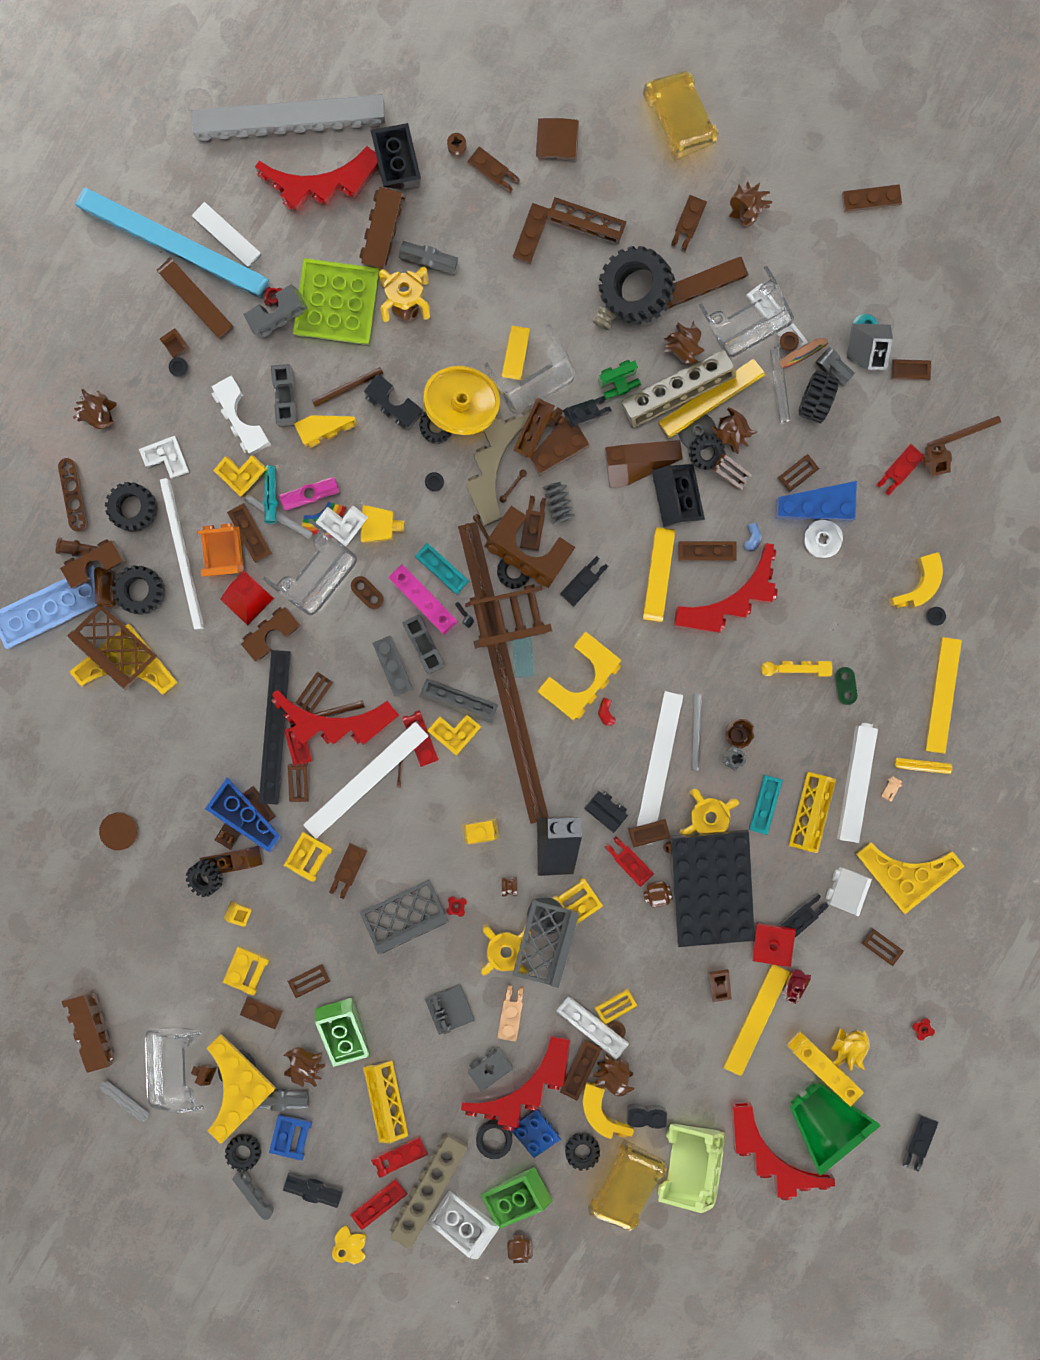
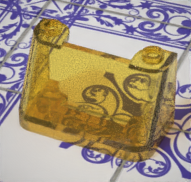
M687 71L646 82L643 89L646 101L650 100V106L654 108L668 138L667 143L673 150L671 156L674 162L715 144L717 141L716 136L719 135L716 126L711 124L693 85L695 84L694 78Z
M624 1139L619 1147L621 1150L619 1155L616 1156V1161L601 1190L596 1194L597 1200L592 1198L588 1210L589 1215L599 1220L631 1231L637 1228L640 1221L638 1217L659 1177L663 1178L667 1168L665 1167V1160Z

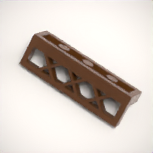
M554 197L547 215V220L616 244L620 243L627 222ZM556 204L565 206L567 212L555 210ZM581 211L585 218L573 216L572 213ZM599 217L603 225L590 222V219ZM612 223L621 225L620 231L608 228V225Z

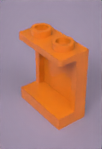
M232 523L221 524V528L214 529V525L202 526L203 530L197 531V535H201L205 569H201V577L242 573L244 564L239 527H233Z

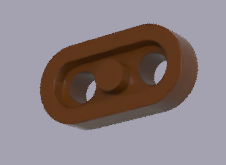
M358 576L352 580L351 590L367 607L378 609L383 605V595L367 578ZM359 583L364 584L362 590H359L357 587ZM373 596L378 598L376 603L371 602Z

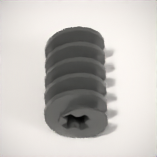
M561 482L542 487L543 490H549L545 493V497L551 498L546 503L553 505L548 509L549 512H554L550 518L557 520L553 524L562 523L575 517V514H569L573 507H567L571 500L565 499L569 492H563L567 485H563Z

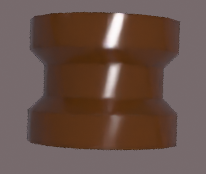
M453 133L448 137L447 146L449 152L454 156H460L465 152L466 139L462 134Z
M502 877V897L508 894L517 896V877L512 879Z

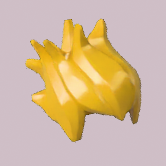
M844 1029L839 1030L837 1039L831 1047V1050L836 1051L838 1054L837 1059L833 1062L834 1065L839 1066L846 1061L850 1071L853 1070L854 1064L860 1069L865 1070L863 1060L870 1047L869 1038L865 1031H863V1034L857 1029V1031L846 1035Z

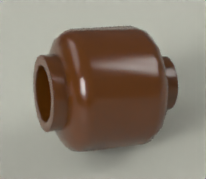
M415 304L407 310H402L400 307L392 305L391 310L400 319L410 321L418 316L420 307L418 304Z
M664 881L648 884L647 891H644L645 902L650 903L652 908L669 905L670 900L673 899L670 884L667 885Z
M513 1235L514 1239L507 1242L508 1259L512 1260L513 1264L528 1263V1260L533 1257L531 1239H525V1235Z

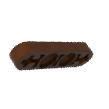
M64 458L59 462L58 470L68 523L72 530L82 532L87 528L88 520L78 467L72 459ZM67 462L68 464L72 465V467L69 468V472L71 475H74L75 477H64L68 476L67 470L63 469V467L66 466ZM69 481H75L76 488L73 491H68L66 488V484ZM74 499H77L80 503L79 508L76 510L70 508V502ZM71 513H82L81 515L78 514V519L83 521V524H80V528L74 525L77 519Z

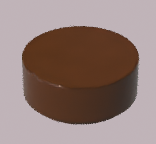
M785 332L779 339L780 348L786 352L794 351L799 344V338L793 332Z
M612 1021L607 1025L624 1038L626 1029L620 1021Z

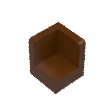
M175 328L160 338V341L165 345L173 358L178 357L189 349V346Z

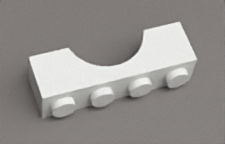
M231 375L211 386L214 390L211 394L216 403H221L223 407L221 412L225 419H230L233 424L230 428L235 437L239 435L242 441L239 444L244 453L248 452L252 456L269 447L271 443L260 425L249 426L240 421L237 407L240 399L243 397V393L233 376Z

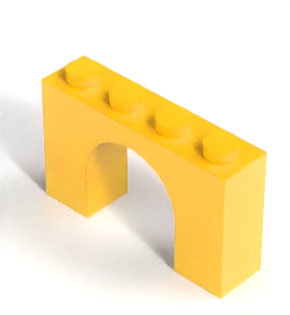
M586 631L573 648L592 663L595 670V678L592 685L583 692L574 693L564 689L551 677H548L537 691L572 720L575 718L580 719L585 712L583 709L587 703L591 705L596 699L597 695L595 693L599 688L603 690L609 683L607 679L611 673L615 675L621 668L619 664L621 659Z

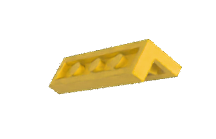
M807 772L789 846L818 853L837 779ZM812 778H819L818 786L813 789L811 786ZM810 796H812L814 802L813 805L808 808L806 802L807 799ZM807 815L809 822L803 826L802 818ZM801 833L804 836L803 845L796 844L797 837Z
M393 1061L363 1067L379 1143H392L407 1137L408 1132ZM385 1067H387L388 1069V1076L386 1079L383 1077L381 1070ZM388 1086L392 1088V1094L390 1098L386 1094ZM392 1104L396 1106L395 1116H392L390 1113ZM396 1123L400 1125L401 1134L395 1135L394 1132Z

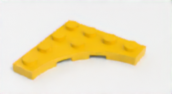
M128 623L125 627L150 649L132 625ZM121 630L113 636H121ZM132 638L123 639L124 649H135V641ZM110 639V649H121V639ZM107 641L97 649L107 650ZM137 644V649H143ZM146 651L138 652V662H146L151 657ZM110 652V661L121 663V652ZM124 652V663L135 662V652ZM86 657L69 671L81 687L94 679L108 675L89 657ZM158 657L138 676L154 686L162 695L178 683ZM124 665V673L133 675L135 673V665Z
M869 842L856 853L857 857L903 914L908 913L965 867L953 851L936 860L925 863H905L894 860L878 850L872 842Z
M220 1034L206 1048L219 1066L224 1088L220 1112L207 1131L222 1144L276 1087L232 1043Z

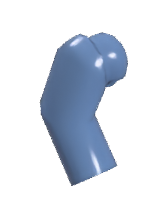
M757 523L748 525L751 537L748 542H745V549L747 551H755L762 540Z

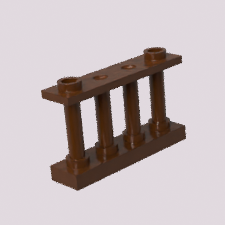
M535 584L524 586V590L483 599L481 596L470 598V601L465 603V608L474 607L480 632L479 639L473 641L475 649L551 632V624L544 625V622L541 621L535 596L536 592L543 590L542 586L535 587ZM528 595L534 624H532L533 628L526 629V625H523L518 596ZM508 598L510 599L516 624L515 631L510 633L505 628L499 600ZM492 602L498 628L497 635L491 637L490 633L487 632L481 604Z

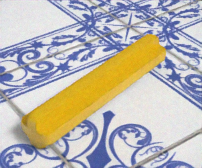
M896 758L895 768L951 774L952 764L904 758Z

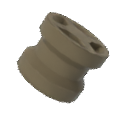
M599 307L598 315L592 321L597 326L609 330L611 327L610 323L615 320L616 316L608 309Z

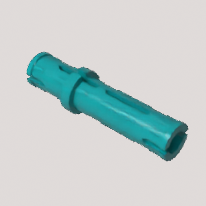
M268 465L265 466L267 469L264 472V501L262 505L265 512L264 522L274 524L277 522L276 507L278 506V501L276 500V467Z

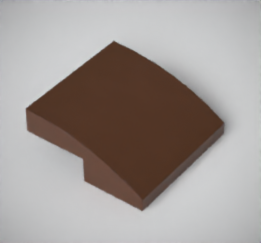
M538 118L536 157L557 158L559 160L577 159L579 120Z

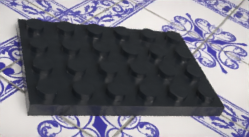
M748 829L671 836L678 947L755 941Z

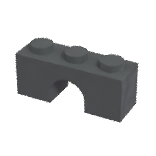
M292 284L275 294L279 302L275 312L269 314L266 308L257 305L243 314L253 334L260 338L266 337L271 334L272 330L277 327H283L287 324L288 320L293 317H299L303 314L304 310L308 309L299 290Z
M290 364L272 365L271 376L275 391L276 424L279 427L294 425L298 420L293 368Z
M418 614L402 622L427 675L446 667L421 615Z
M387 636L373 642L372 644L394 696L413 690L392 636Z

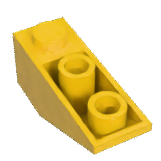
M311 415L294 423L303 444L306 447L310 446L312 448L320 444V440L324 438L331 439L338 435L337 432L342 429L347 431L353 428L357 420L353 416Z

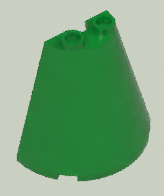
M819 1082L817 1085L812 1083L805 1089L807 1094L802 1098L800 1095L795 1097L791 1101L792 1106H790V1109L816 1169L821 1176L876 1131L880 1124L852 1105L850 1107L839 1095Z

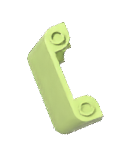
M671 1124L666 1132L669 1142L673 1143L667 1180L658 1187V1202L703 1213L712 1209L716 1202L725 1145V1132Z

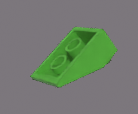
M352 998L315 1008V1024L333 1067L370 1057L359 1015Z
M535 1167L517 1174L480 1195L494 1222L500 1227L499 1229L544 1211L553 1202Z

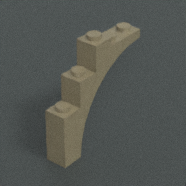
M532 409L524 411L522 413L523 416L515 418V416L508 418L503 425L500 418L495 419L488 428L483 430L490 447L483 446L477 449V453L474 454L482 476L474 475L468 478L469 482L465 484L484 527L502 519L496 500V475L507 447L522 432Z

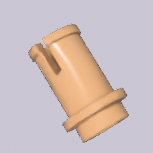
M893 776L891 779H888L889 783L881 795L891 802L899 787H902V781Z

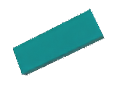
M426 543L414 556L456 595L470 582L429 543Z
M763 775L748 830L768 835L783 782L782 779Z

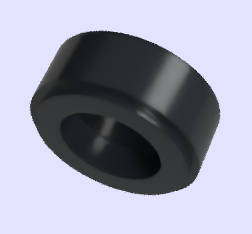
M176 357L170 361L169 371L173 376L183 377L188 373L189 366L183 358Z
M432 472L426 476L425 485L428 490L438 492L444 486V479L441 474Z
M932 607L926 612V620L932 626L941 625L946 620V613L941 607Z

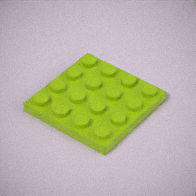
M303 258L299 292L308 309L304 310L303 314L299 317H295L293 334L369 345L380 269Z

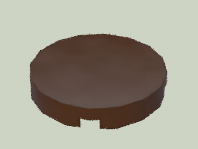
M116 812L103 819L99 827V836L106 847L121 851L129 848L136 841L138 826L136 821L128 814Z

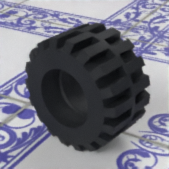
M816 370L811 376L798 410L799 416L821 424L826 419L839 387V378Z
M124 482L123 485H116V489L112 488L110 490L112 492L111 495L107 494L106 497L108 502H105V507H107L105 512L109 516L110 522L114 523L118 528L129 532L142 531V528L149 527L148 524L154 521L152 518L157 514L155 511L157 503L154 501L156 499L151 492L135 482ZM136 496L140 500L141 509L136 516L126 518L122 514V504L128 497Z
M133 565L131 568H124V572H119L118 579L114 580L116 584L115 587H112V591H115L114 599L118 601L116 603L123 610L142 615L150 613L151 610H156L158 604L161 605V598L165 595L163 593L165 587L162 585L163 580L155 571L144 566ZM137 579L145 580L149 587L147 596L141 601H134L129 594L130 585Z

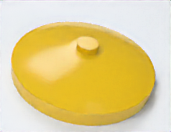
M451 366L439 370L427 381L423 393V406L427 416L439 428L453 434L470 435L485 430L494 422L500 406V396L493 381L484 373L471 367Z

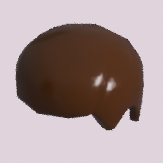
M746 719L731 721L725 730L728 744L736 748L749 746L754 738V725Z

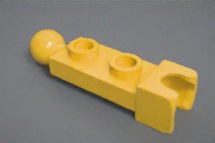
M767 661L762 664L761 672L765 676H772L774 673H815L816 677L832 676V661H818L816 665H813V661H801V665H793V661H782V665H775L773 662Z

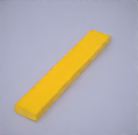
M752 359L735 371V378L693 398L658 422L660 427L671 438L765 376L762 368Z
M941 637L925 751L943 754L946 752L962 640Z
M771 964L723 1068L742 1076L790 971Z

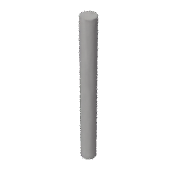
M249 494L245 497L246 502L264 512L261 501ZM276 511V520L306 538H311L313 532Z
M694 694L693 771H700L702 694Z

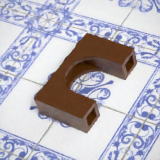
M510 506L489 536L484 547L490 553L502 558L507 564L519 569L524 575L536 580L539 585L549 589L571 556L575 546L559 537L551 550L544 556L531 557L524 554L516 544L515 535L523 525L527 515Z

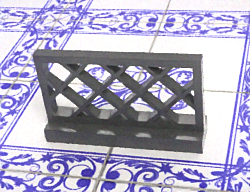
M430 880L360 912L378 955L449 923ZM427 885L430 890L428 900L418 896L420 889ZM406 895L414 897L411 908L401 905L402 899ZM417 898L427 902L423 912L413 909ZM389 903L397 905L393 916L383 913L385 906ZM429 903L437 905L440 913L434 916L426 914ZM399 907L409 910L406 921L396 918ZM372 911L380 913L376 924L370 923L366 914ZM412 911L422 914L420 922L417 924L408 922ZM382 915L392 918L388 929L379 926ZM395 919L405 923L400 932L391 930ZM377 928L387 931L385 939L379 942L375 937Z
M533 900L512 975L559 988L579 913L573 909H566ZM536 906L544 907L547 914L537 919L534 914ZM558 911L564 912L563 920L556 924L551 915ZM550 917L554 926L544 931L539 922ZM538 924L542 933L532 938L529 933L530 927ZM556 928L559 933L558 939L550 942L546 934ZM544 935L549 944L539 950L534 941ZM533 943L537 951L527 957L524 952L525 946ZM551 947L554 952L553 957L545 961L541 952ZM539 954L544 963L533 968L529 959ZM526 961L532 969L526 974L518 972L520 965ZM546 966L549 971L547 979L539 978L536 971Z

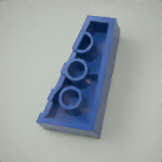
M857 481L778 497L776 499L775 519L853 521L856 516Z
M227 777L205 810L271 853L281 839V836ZM239 797L242 798V800L248 805V807H246V806L242 803V801L240 800Z

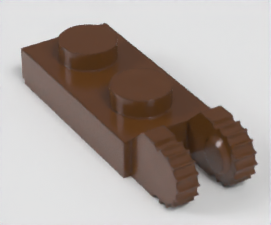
M480 146L467 161L474 169L509 193L512 192L513 188L503 181L504 177L507 176L517 184L520 181L518 176L509 171L505 165Z
M689 195L675 229L676 233L671 245L675 246L677 244L680 234L687 237L683 242L682 250L686 251L690 239L694 236L707 201Z
M530 495L520 548L539 551L545 518L546 498H542L540 501V512L532 511L535 496Z
M349 843L329 893L333 894L337 889L339 881L346 883L340 893V898H345L368 850Z

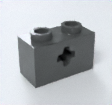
M500 1047L496 1050L492 1048L485 1054L486 1057L481 1061L477 1059L469 1065L468 1074L481 1092L513 1070V1065ZM486 1065H494L493 1071H486Z

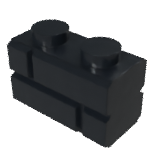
M603 790L602 793L597 791L585 805L584 809L615 833L628 817L625 813L627 809L619 802L615 805L611 801L613 797Z

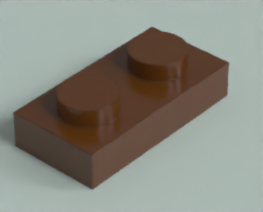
M248 996L240 1015L276 1029L283 1010Z

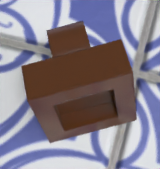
M225 823L214 840L231 850L241 833Z
M212 1064L198 1067L193 1066L191 1074L197 1076L195 1083L199 1086L210 1085L217 1067Z

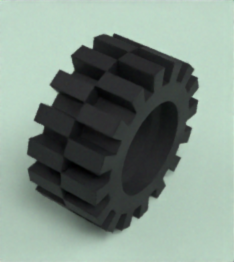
M426 412L423 413L419 423L422 436L428 442L430 441L434 444L446 442L452 436V433L445 430L439 433L432 432L429 428L431 420Z
M712 435L698 436L695 441H692V446L689 447L691 462L696 467L704 470L713 469L721 455H726L724 451L725 446L722 445V441ZM705 445L712 446L714 450V455L709 460L703 459L700 454L701 448Z
M501 559L497 566V575L500 582L511 589L526 585L530 576L521 573L518 578H510L507 575L509 564Z
M203 859L198 861L187 870L186 876L188 877L186 882H189L187 886L188 888L192 887L191 891L193 893L196 891L197 896L209 897L222 886L223 878L221 876L223 874L218 872L219 866L214 867L216 863L212 862L210 864V860L205 861ZM200 873L207 877L209 884L201 878Z
M583 1133L575 1134L566 1143V1159L574 1169L578 1168L579 1171H583V1169L589 1170L590 1167L593 1168L595 1163L599 1161V1144L588 1133L586 1135ZM579 1145L589 1147L590 1154L587 1158L581 1159L576 1156L575 1150Z
M246 1134L236 1135L235 1138L233 1137L225 1149V1159L228 1160L226 1163L230 1164L233 1170L236 1168L239 1172L241 1170L243 1172L248 1169L251 1170L260 1159V1143H257V1139H253L250 1134L249 1136H246ZM239 1146L249 1148L250 1157L248 1159L242 1160L237 1157L236 1149Z

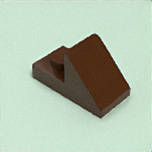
M729 970L707 972L712 1001L718 1002L732 999Z

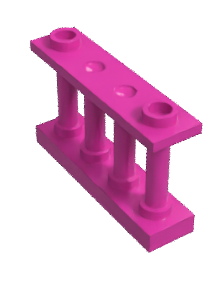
M403 564L388 577L444 635L458 623L448 610Z

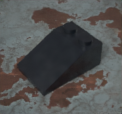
M582 817L537 818L538 876L574 874L582 840Z

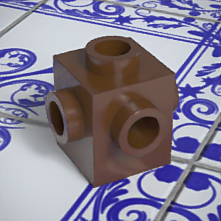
M944 444L925 447V456L922 457L924 467L928 468L931 476L950 473L952 462L950 450L947 451Z

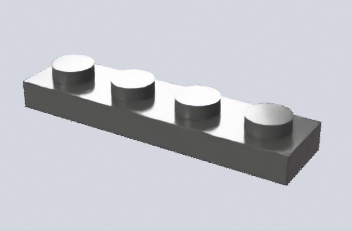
M427 678L419 696L488 723H492L498 707L495 703Z

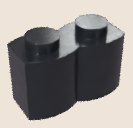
M642 1104L627 1105V1124L637 1128L649 1126L654 1129H661L666 1127L667 1111L660 1105H649L646 1107Z

